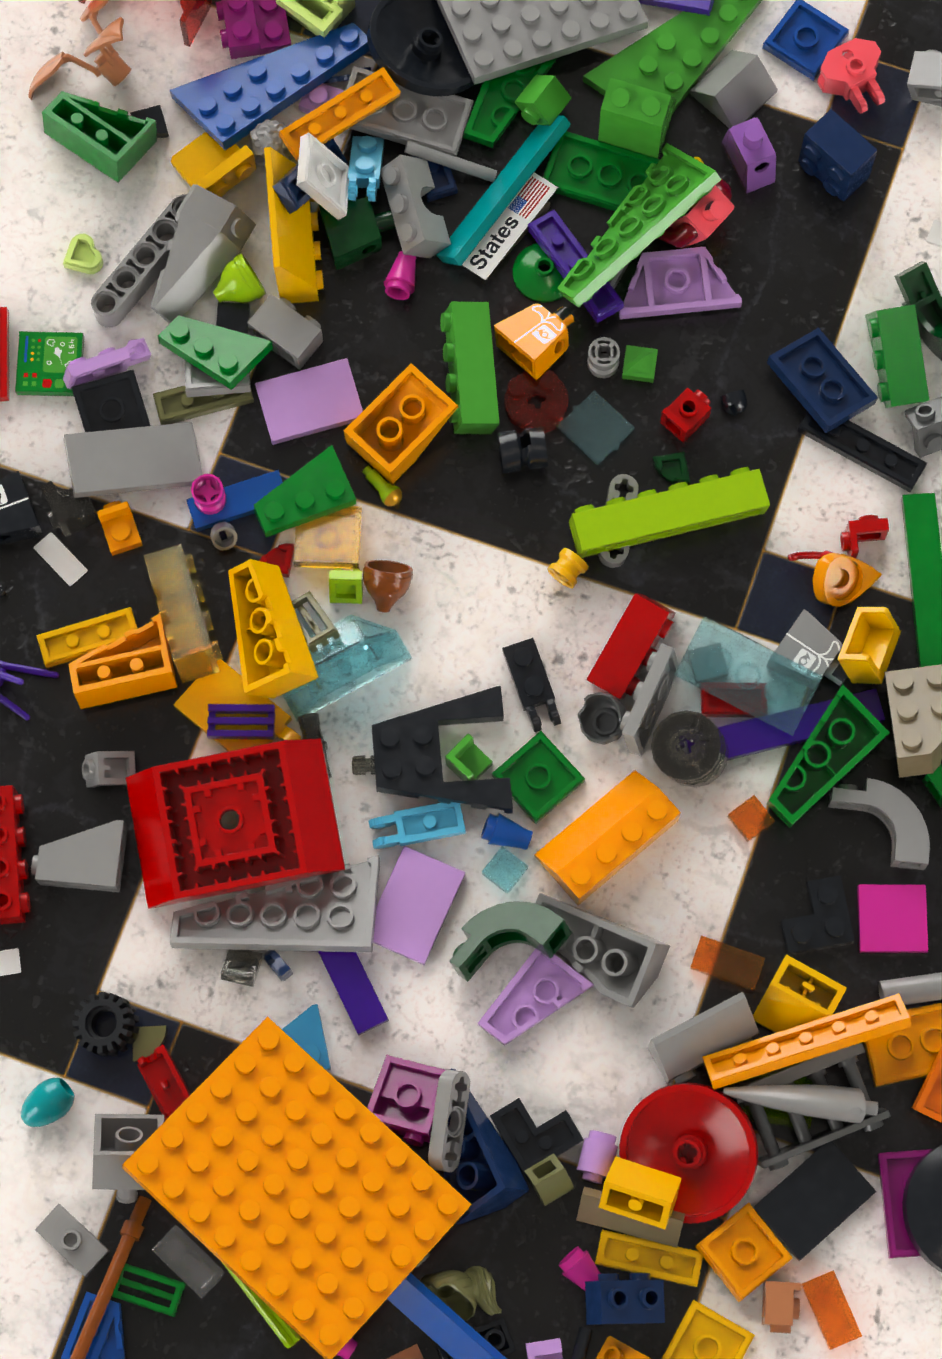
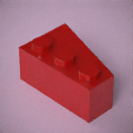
M635 593L586 680L620 700L624 699L627 694L632 697L636 686L641 681L638 675L644 666L647 667L652 652H657L655 647L660 639H665L674 624L672 619L676 612L642 593Z

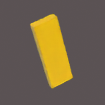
M128 607L36 636L46 668L76 660L103 644L108 646L124 637L125 632L132 628L135 631L138 628L132 608Z
M602 1229L595 1264L630 1273H650L652 1278L697 1287L703 1256L696 1250L678 1246L676 1248Z

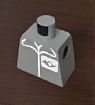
M805 609L769 658L766 666L776 673L813 689L818 686L824 676L839 686L847 678V674L841 664L836 660L843 644Z

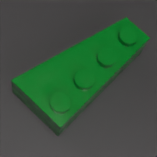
M842 684L770 797L767 805L791 828L879 745L890 732Z

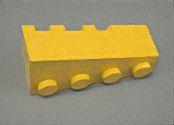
M249 559L228 570L244 693L274 699L319 678L279 566Z

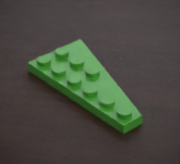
M714 0L710 16L683 11L583 75V82L604 96L610 77L671 95L676 99L674 113L690 90L697 84L762 0Z
M666 143L661 150L664 156L658 164H650L645 171L648 177L642 185L632 188L607 221L608 230L602 237H595L591 243L593 250L587 258L578 260L557 289L562 296L577 307L589 301L594 293L608 281L614 279L623 267L631 260L636 259L651 242L662 236L670 225L688 212L689 208L711 192L712 188L721 181L716 170Z

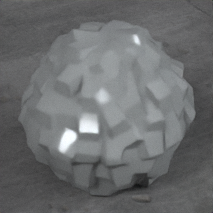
M266 119L250 131L252 149L256 155L255 161L258 166H263L266 169L264 147H271L289 160H292V154L279 137V131L287 127L284 123Z

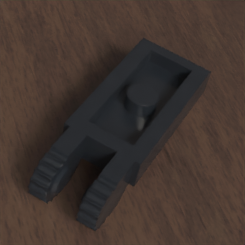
M534 638L503 647L502 652L523 711L527 712L534 732L542 730V723L535 707L546 704L549 719L553 725L561 724L560 715L554 702L555 696Z

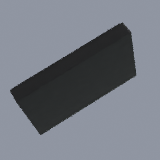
M830 1141L823 1144L753 1208L796 1259L800 1261L877 1191L839 1148Z

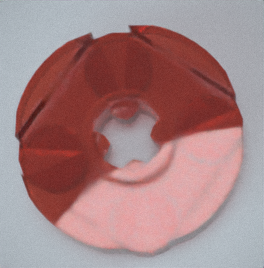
M547 370L537 380L526 371L512 378L509 381L504 398L505 412L512 424L522 429L543 426L544 433L554 430L560 424V421L567 413L569 402L565 385L558 379L557 374L550 370ZM534 395L545 399V401L541 402V408L535 409L534 404L528 405L527 401L531 400Z

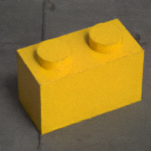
M615 1156L604 1181L598 1208L665 1230L676 1204L682 1178Z

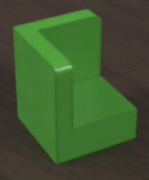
M469 733L445 756L446 766L462 781L478 780L493 765V761L474 744L473 737Z

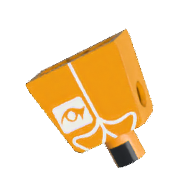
M533 304L494 325L496 346L537 380L568 349L567 326L574 322V317L565 306L551 314L541 304Z

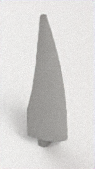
M809 1084L723 1088L724 1095L746 1102L828 1120L861 1123L865 1115L876 1116L878 1113V1102L866 1101L864 1093L860 1088Z

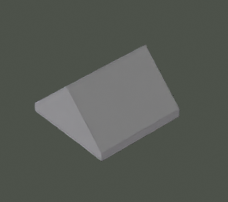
M731 50L690 90L689 94L728 128L748 121L777 93L778 89L758 55Z

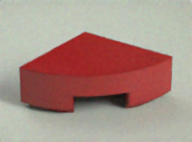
M292 543L278 545V547L264 554L259 561L278 565L282 576L289 578L296 546Z

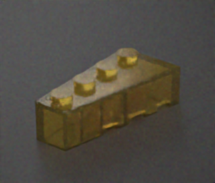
M181 544L143 555L152 588L157 597V606L165 626L164 630L171 648V655L182 683L220 672L217 660H221L223 657L218 641L211 642L208 631L214 630L209 611L202 613L200 602L205 601L200 582L194 584L191 574L197 572L192 555H185Z

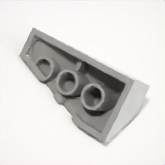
M196 184L192 185L177 210L174 220L178 222L173 240L169 239L166 250L170 252L166 267L160 271L151 308L169 324L178 315L184 316L222 273L226 264L233 260L241 251L256 226L236 205Z
M539 893L535 904L546 907L562 917L572 932L558 952L572 964L574 969L591 981L601 994L634 1008L658 978L670 945Z

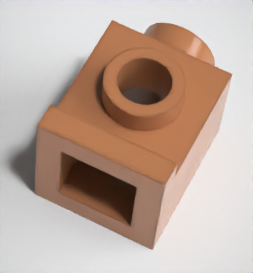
M763 1282L761 1325H770V1332L791 1333L793 1319L798 1320L800 1314V1299L794 1298V1291H801V1283Z

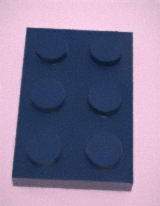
M819 328L775 352L768 358L767 364L825 433L873 406L878 399L877 395Z

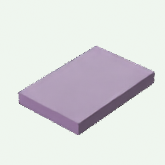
M347 358L255 383L272 445L350 424L363 412Z
M404 846L376 906L373 943L425 965L465 877V872Z

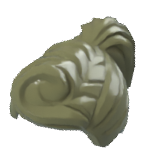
M472 1266L465 1272L446 1270L426 1274L419 1280L464 1321H468L475 1315L477 1305L490 1316L502 1313V1309L499 1308L496 1302L495 1281L491 1273L484 1267Z

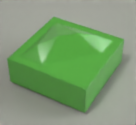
M626 345L622 379L654 383L658 349Z

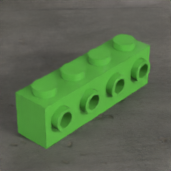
M451 301L446 311L441 314L440 319L441 331L446 333L443 359L444 362H448L449 368L445 382L446 391L451 393V399L458 405V408L449 418V422L453 423L454 434H492L500 422L489 302Z

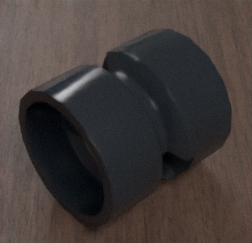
M543 426L524 428L522 434H518L516 430L497 432L503 474L521 471L523 466L526 465L530 470L548 467Z

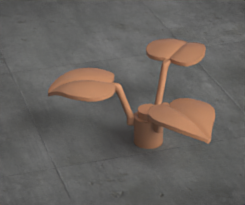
M92 0L80 17L82 22L89 18L99 34L98 38L83 53L87 57L91 53L100 50L101 53L94 60L97 67L62 51L47 61L36 73L29 88L28 97L31 100L35 89L50 78L66 62H73L93 72L96 77L102 74L113 86L118 85L130 73L131 68L121 59L111 45L112 43L123 41L122 27L124 19L119 17L104 30H102L97 21L98 11L109 0Z

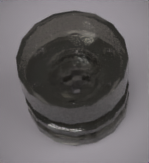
M685 710L672 713L659 723L653 733L651 750L654 761L664 774L682 786L695 788L708 785L721 775L727 765L729 750L726 738L709 718L699 712ZM686 740L694 744L691 746L692 752L690 754L682 750L685 747L684 741Z

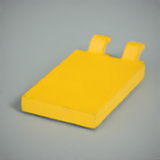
M218 656L213 659L173 704L178 711L206 734L209 717L208 704L275 705L274 739H213L226 751L272 743L277 737L281 741L301 739L298 733L287 726L292 721L291 716L269 698L245 694L242 676ZM216 714V717H268V714ZM216 725V730H268V725Z

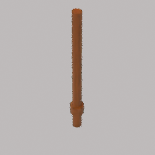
M144 1196L138 1197L129 1220L124 1221L120 1231L122 1237L70 1359L86 1358L135 1241H139L144 1229L142 1223L152 1202Z

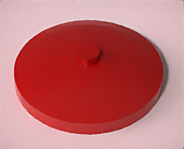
M677 1083L654 1091L633 1109L622 1130L619 1157L682 1178L673 1210L685 1213L683 1223L692 1224L716 1219L730 1211L741 1201L749 1190L756 1174L758 1145L750 1120L733 1099L707 1085Z

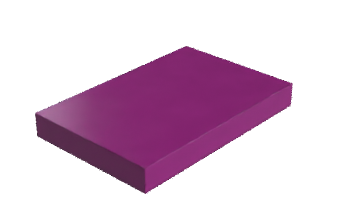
M932 1149L878 1153L889 1259L921 1256L913 1246L906 1231L902 1200L905 1185L911 1171L918 1161Z

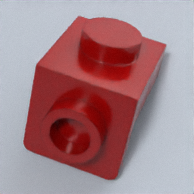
M865 515L860 517L859 520L848 521L845 532H841L840 535L842 551H847L849 556L856 558L859 553L858 542L885 540L889 532L888 518H878L877 515Z

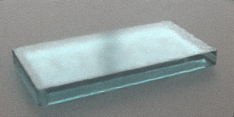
M707 616L703 617L674 674L792 736L823 678L817 672Z

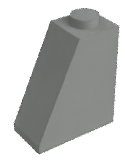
M115 820L39 846L38 855L33 856L31 874L35 875V880L43 886L120 892L128 826L123 820Z

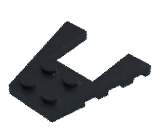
M501 686L373 724L372 741L376 792L417 799L420 796L437 799L441 803L450 804L451 802L471 805V808L483 810L492 808L504 810V813L512 814L513 803L510 778L443 782L438 728L440 725L503 721Z

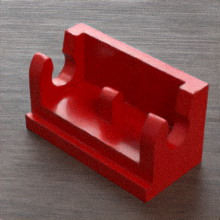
M161 1045L154 1049L153 1054L147 1057H140L137 1060V1066L166 1120L191 1094L168 1049Z

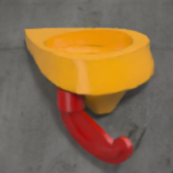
M828 550L824 552H796L788 555V560L791 561L819 559L813 574V591L818 601L831 606L841 607L854 601L882 575L865 562L846 554L833 553Z

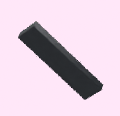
M807 412L798 427V432L910 493L927 465V462L849 420L825 433Z

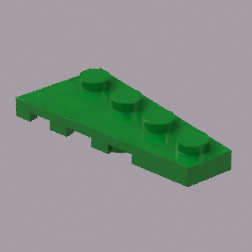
M558 58L483 82L464 130L463 138L493 148L520 111L514 103L535 75H546Z

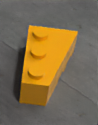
M160 613L152 617L151 622L135 631L133 628L124 633V637L108 646L103 644L68 664L73 693L80 709L178 688L167 632Z

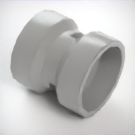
M601 337L590 344L587 366L588 370L595 377L609 378L618 370L620 349L616 341L611 338Z

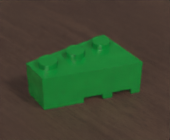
M61 91L42 111L44 133L118 183L157 142L156 120L148 117L146 120L128 115V111L119 108L118 111L101 107L99 102Z

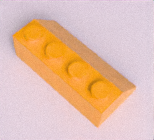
M634 770L534 854V856L578 906L678 822L681 812L659 787Z

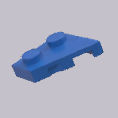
M86 1291L61 1359H70L95 1301L96 1294ZM112 1300L109 1301L85 1359H125L120 1303Z

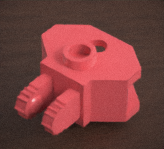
M854 38L828 51L817 80L822 92L843 96L845 101L850 99L860 114L868 111L867 102L862 95L865 91L868 92L877 106L884 103V93L875 80L877 75L875 70L881 55L880 48L875 41Z

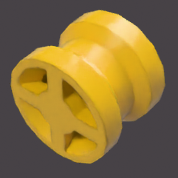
M563 548L559 553L558 561L551 563L547 570L559 583L573 589L577 584V577L580 574H585L589 566L575 552Z

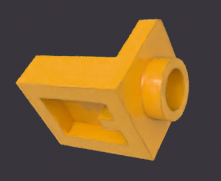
M110 502L104 505L103 509L97 511L112 556L143 546L128 502Z

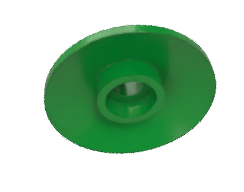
M538 243L522 250L513 265V280L520 293L530 300L542 303L553 302L562 298L563 296L557 288L564 278L555 268L553 261L547 257ZM546 264L549 265L550 269L543 272L539 269V266Z

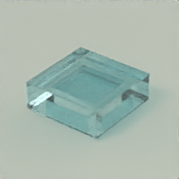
M502 846L481 874L508 894L527 871L528 865Z

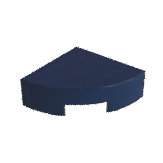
M269 950L263 955V959L281 981H285L293 974L291 968L275 950Z

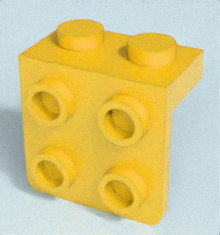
M204 132L171 158L172 166L190 187L193 184L199 185L219 197H223L230 189L247 179L257 170L254 153L247 145L239 148L235 143L227 150H224L207 132Z

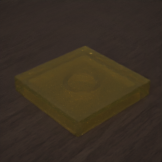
M351 506L296 526L294 567L359 569L362 506Z

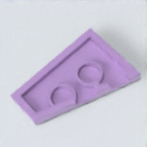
M535 949L480 1019L478 1026L505 1046L592 988L594 984L555 954L550 959Z

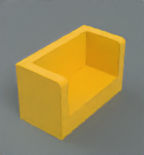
M857 607L838 656V661L851 683L882 684L885 672L901 633L889 609L886 607Z

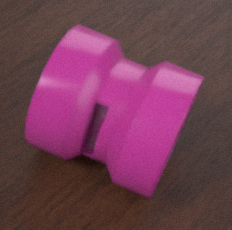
M203 474L194 480L191 486V493L197 509L208 515L220 512L226 504V494L221 480L212 474Z

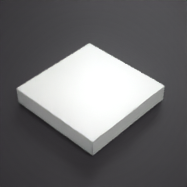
M307 133L301 136L296 185L337 220L347 216L349 166L312 134Z

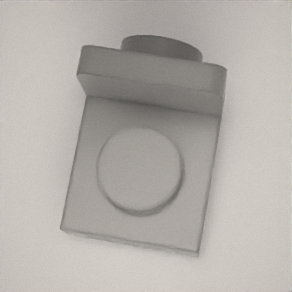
M97 751L86 754L82 764V775L86 780L87 788L127 785L126 777L136 774L134 751Z

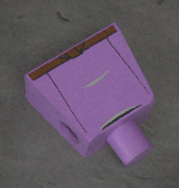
M757 117L729 128L722 140V146L746 194L774 183L776 176V153L760 120ZM759 167L761 170L755 171V168Z

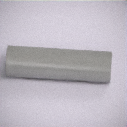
M942 972L879 981L880 999L899 993L904 1005L942 1000Z

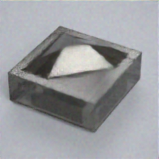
M229 949L221 971V980L254 987L262 963L263 953L251 950Z

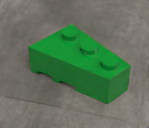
M915 304L877 310L866 314L865 318L873 350V364L875 370H877L880 382L877 384L880 402H884L885 408L930 401Z

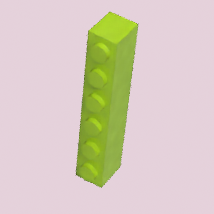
M749 467L739 468L730 472V476L719 478L717 474L701 478L699 480L700 483L688 485L687 482H680L668 487V491L659 493L655 489L639 493L637 495L638 498L625 500V497H618L607 501L605 506L594 508L592 504L581 506L575 509V513H572L569 520L577 554L584 558L600 554V552L604 551L609 552L629 545H638L765 514L770 506L760 468L751 471Z

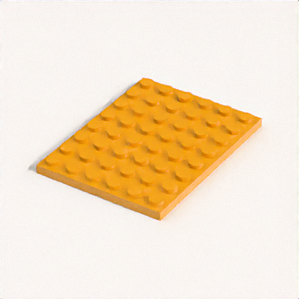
M268 1016L122 1164V1169L324 1359H333L472 1205Z

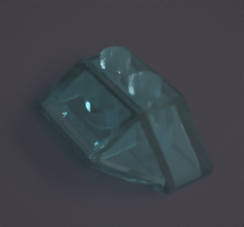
M349 615L334 623L341 637L336 640L330 637L327 639L329 644L323 647L320 643L316 646L317 651L314 653L310 651L319 678L282 694L296 721L302 720L411 660L412 657L397 631L354 615Z

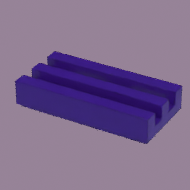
M208 704L207 737L208 739H274L276 707L274 704ZM216 714H268V717H216ZM216 725H268V730H216Z

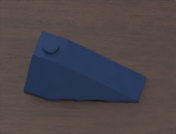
M469 1092L460 1162L453 1172H444V1179L472 1204L456 1224H462L506 1208L529 1191L517 1161L471 1092ZM449 1115L448 1118V1127L450 1125L451 1115Z

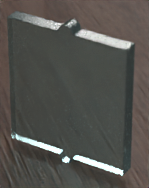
M595 390L579 406L574 405L573 411L557 426L564 435L597 465L613 450L617 451L619 444L635 430V427Z

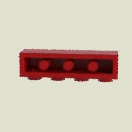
M13 785L0 786V925L26 922L25 913L30 912L31 909L30 896L28 892H24L23 880L28 879L29 875L27 860H22L21 847L26 846L25 827H20L19 814H24L23 795L18 794Z

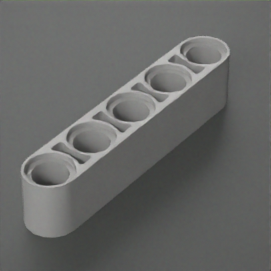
M187 194L179 195L172 200L93 295L91 306L100 325L114 327L121 323L159 277L160 271L165 269L170 252L166 250L169 240L162 241L160 238L165 234H175L178 223L174 221L176 213ZM146 257L154 258L150 264L140 263ZM126 281L134 282L129 288L120 287ZM111 304L115 306L109 312L100 311L105 305Z

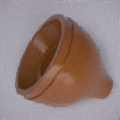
M367 561L363 568L364 586L373 598L377 611L390 612L392 606L409 589L413 578V569L407 564L395 561Z

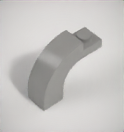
M871 778L866 779L863 791L858 790V786L852 784H839L838 788H832L829 794V808L868 812L878 817L886 825L892 840L890 867L924 870L928 866L930 840L927 825L917 806L906 794L886 782Z

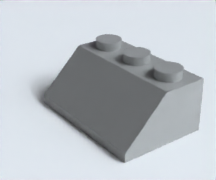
M741 992L651 1039L648 1050L666 1084L674 1080L676 1084L684 1083L695 1076L693 1070L704 1065L703 1056L752 1041L758 1036L759 1030L744 993Z

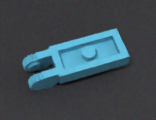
M353 136L348 171V200L356 201L358 188H367L368 201H376L377 189H380L384 153L383 138Z
M451 802L450 804L436 803L394 811L392 815L381 816L368 821L371 829H382L395 824L397 826L398 834L378 837L373 840L374 849H384L399 844L400 846L466 834L461 805L456 802Z

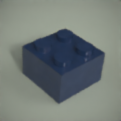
M830 109L804 134L798 161L801 168L808 175H814L823 183L825 190L829 194L838 196L844 202L870 177L877 149Z

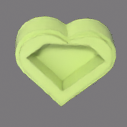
M78 234L72 238L63 265L64 268L95 274L103 267V259L101 253L96 249L93 239L87 234Z

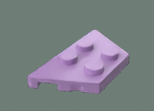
M706 247L645 252L640 256L635 274L628 287L624 308L619 311V319L740 308L742 298L739 294H735L730 287L727 277L714 264L713 257Z

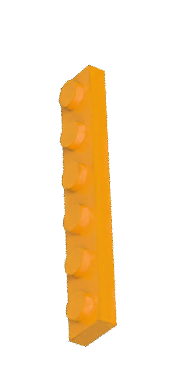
M898 993L727 1048L702 1058L712 1087L715 1090L911 1027L912 1024L907 1009Z

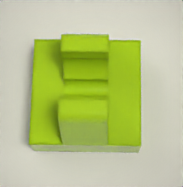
M337 566L334 570L329 571L330 603L362 604L363 576L359 567H354L353 571L341 570V567Z

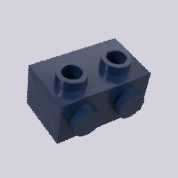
M619 1273L598 1274V1281L585 1282L586 1325L665 1323L663 1280H650V1273H630L629 1280H619Z

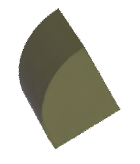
M554 1153L524 1171L544 1206L574 1189L567 1171Z

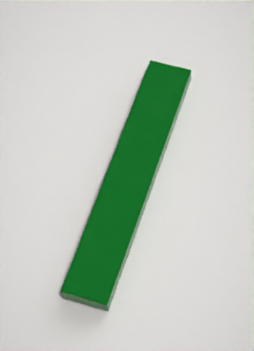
M935 493L902 495L901 502L919 667L942 664V552Z

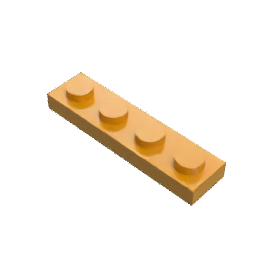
M382 67L279 131V137L297 161L299 160L301 136L310 133L322 144H325L400 97L401 91L385 68Z

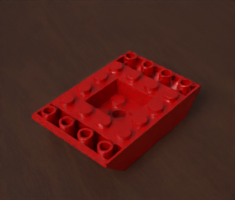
M321 738L283 740L154 766L126 777L148 909L346 870ZM228 811H235L239 815V823L234 829L227 830L222 826V817Z

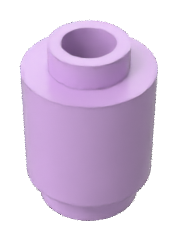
M590 1130L588 1138H584L577 1171L583 1173L582 1179L602 1184L603 1178L606 1179L618 1148L615 1145L616 1136Z

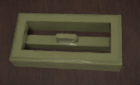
M310 591L292 601L294 609L297 608L315 634L311 638L300 623L307 646L312 653L318 650L316 647L318 644L321 643L323 647L329 644L328 638L333 637L336 640L341 637L337 628ZM308 602L327 629L324 631L320 630L303 606L304 603Z

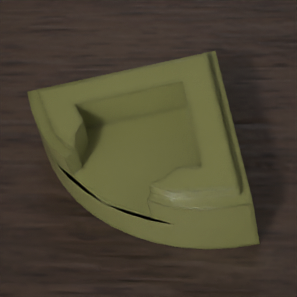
M166 1025L138 1027V1034H132V1038L135 1039L133 1043L134 1063L138 1062L137 1060L142 1056L147 1057L153 1054L154 1049L164 1043L168 1028Z

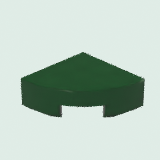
M685 452L653 457V465L663 479L672 484L687 482L690 485Z

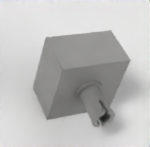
M95 1114L92 1189L117 1190L116 1199L124 1204L133 1203L138 1199L137 1190L145 1189L122 1169V1164L164 1123V1115Z

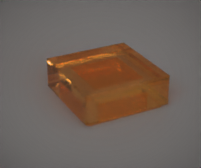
M755 795L727 816L747 843L775 822Z

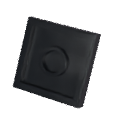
M134 370L71 387L85 432L151 426Z

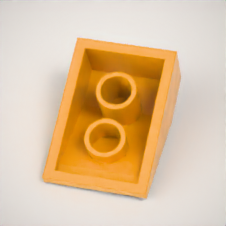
M411 363L343 430L345 440L353 450L393 485L415 463L458 408V405Z

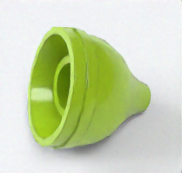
M242 253L236 255L233 260L226 264L222 270L220 281L213 291L219 302L250 303L266 295L264 287Z

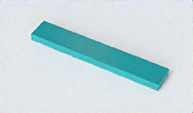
M558 115L551 126L537 125L451 235V245L436 254L443 263L458 266L464 263L570 127L571 123L565 116Z

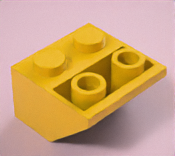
M786 954L753 1014L754 1020L763 1027L777 1033L833 1015L847 987Z

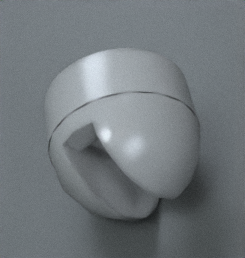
M219 522L211 529L210 538L215 548L229 550L234 547L238 537L235 528L231 524ZM224 530L227 539L221 541L219 532Z

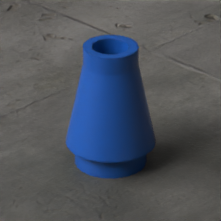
M489 813L481 838L488 840V844L527 850L533 831L525 829L500 813L497 815Z

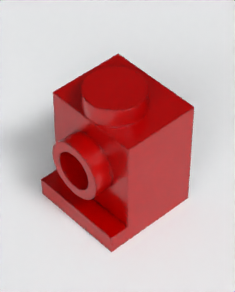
M687 387L662 411L660 423L684 443L710 417V400L702 391L697 389L693 392ZM687 405L693 412H686L683 408Z

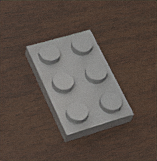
M661 643L658 652H652L646 667V670L649 671L644 682L640 681L636 686L633 700H636L631 712H625L620 724L628 751L638 756H642L680 670L674 648Z

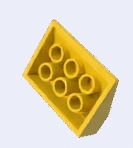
M264 147L273 265L280 299L283 297L291 303L319 301L318 290L324 289L322 270L316 271L315 260H321L320 241H314L313 231H319L317 212H311L310 203L316 201L310 198L298 210L291 214L288 213L272 186L294 168L296 164L273 148Z

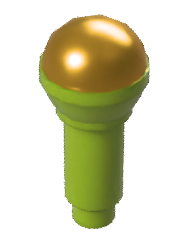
M370 466L364 468L362 473L379 492L382 503L387 506L399 504L402 500L401 489L396 485L388 483Z

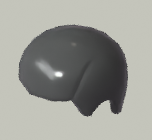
M603 692L587 695L584 698V706L578 712L582 733L589 741L603 745L618 740L622 736L620 724L627 711L626 707L617 697Z

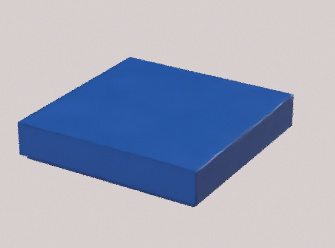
M796 0L764 41L762 48L814 81L820 73V68L828 51L843 43L849 34V29L805 1Z

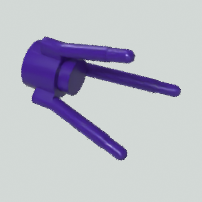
M0 660V687L4 680L18 685L24 684L23 679L8 674L6 670L44 677H59V673L55 671ZM0 693V703L24 720H30L29 714Z

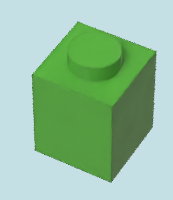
M535 75L514 103L522 111L521 116L529 124L551 126L572 97L555 76Z

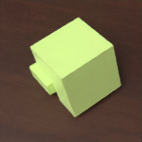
M276 0V4L285 9L288 16L316 36L321 35L325 38L354 9L355 0Z

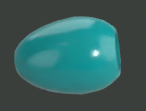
M50 1078L39 1083L25 1099L21 1109V1119L30 1127L46 1126L61 1119L73 1106L74 1092L61 1078Z

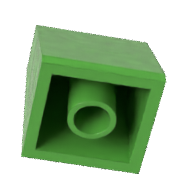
M610 77L600 111L598 141L659 159L676 99L671 95Z

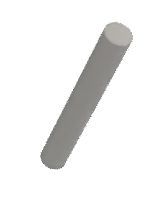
M407 141L404 153L490 182H494L497 175V170L411 141Z

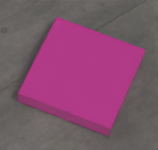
M859 884L857 886L859 953L928 952L926 885Z

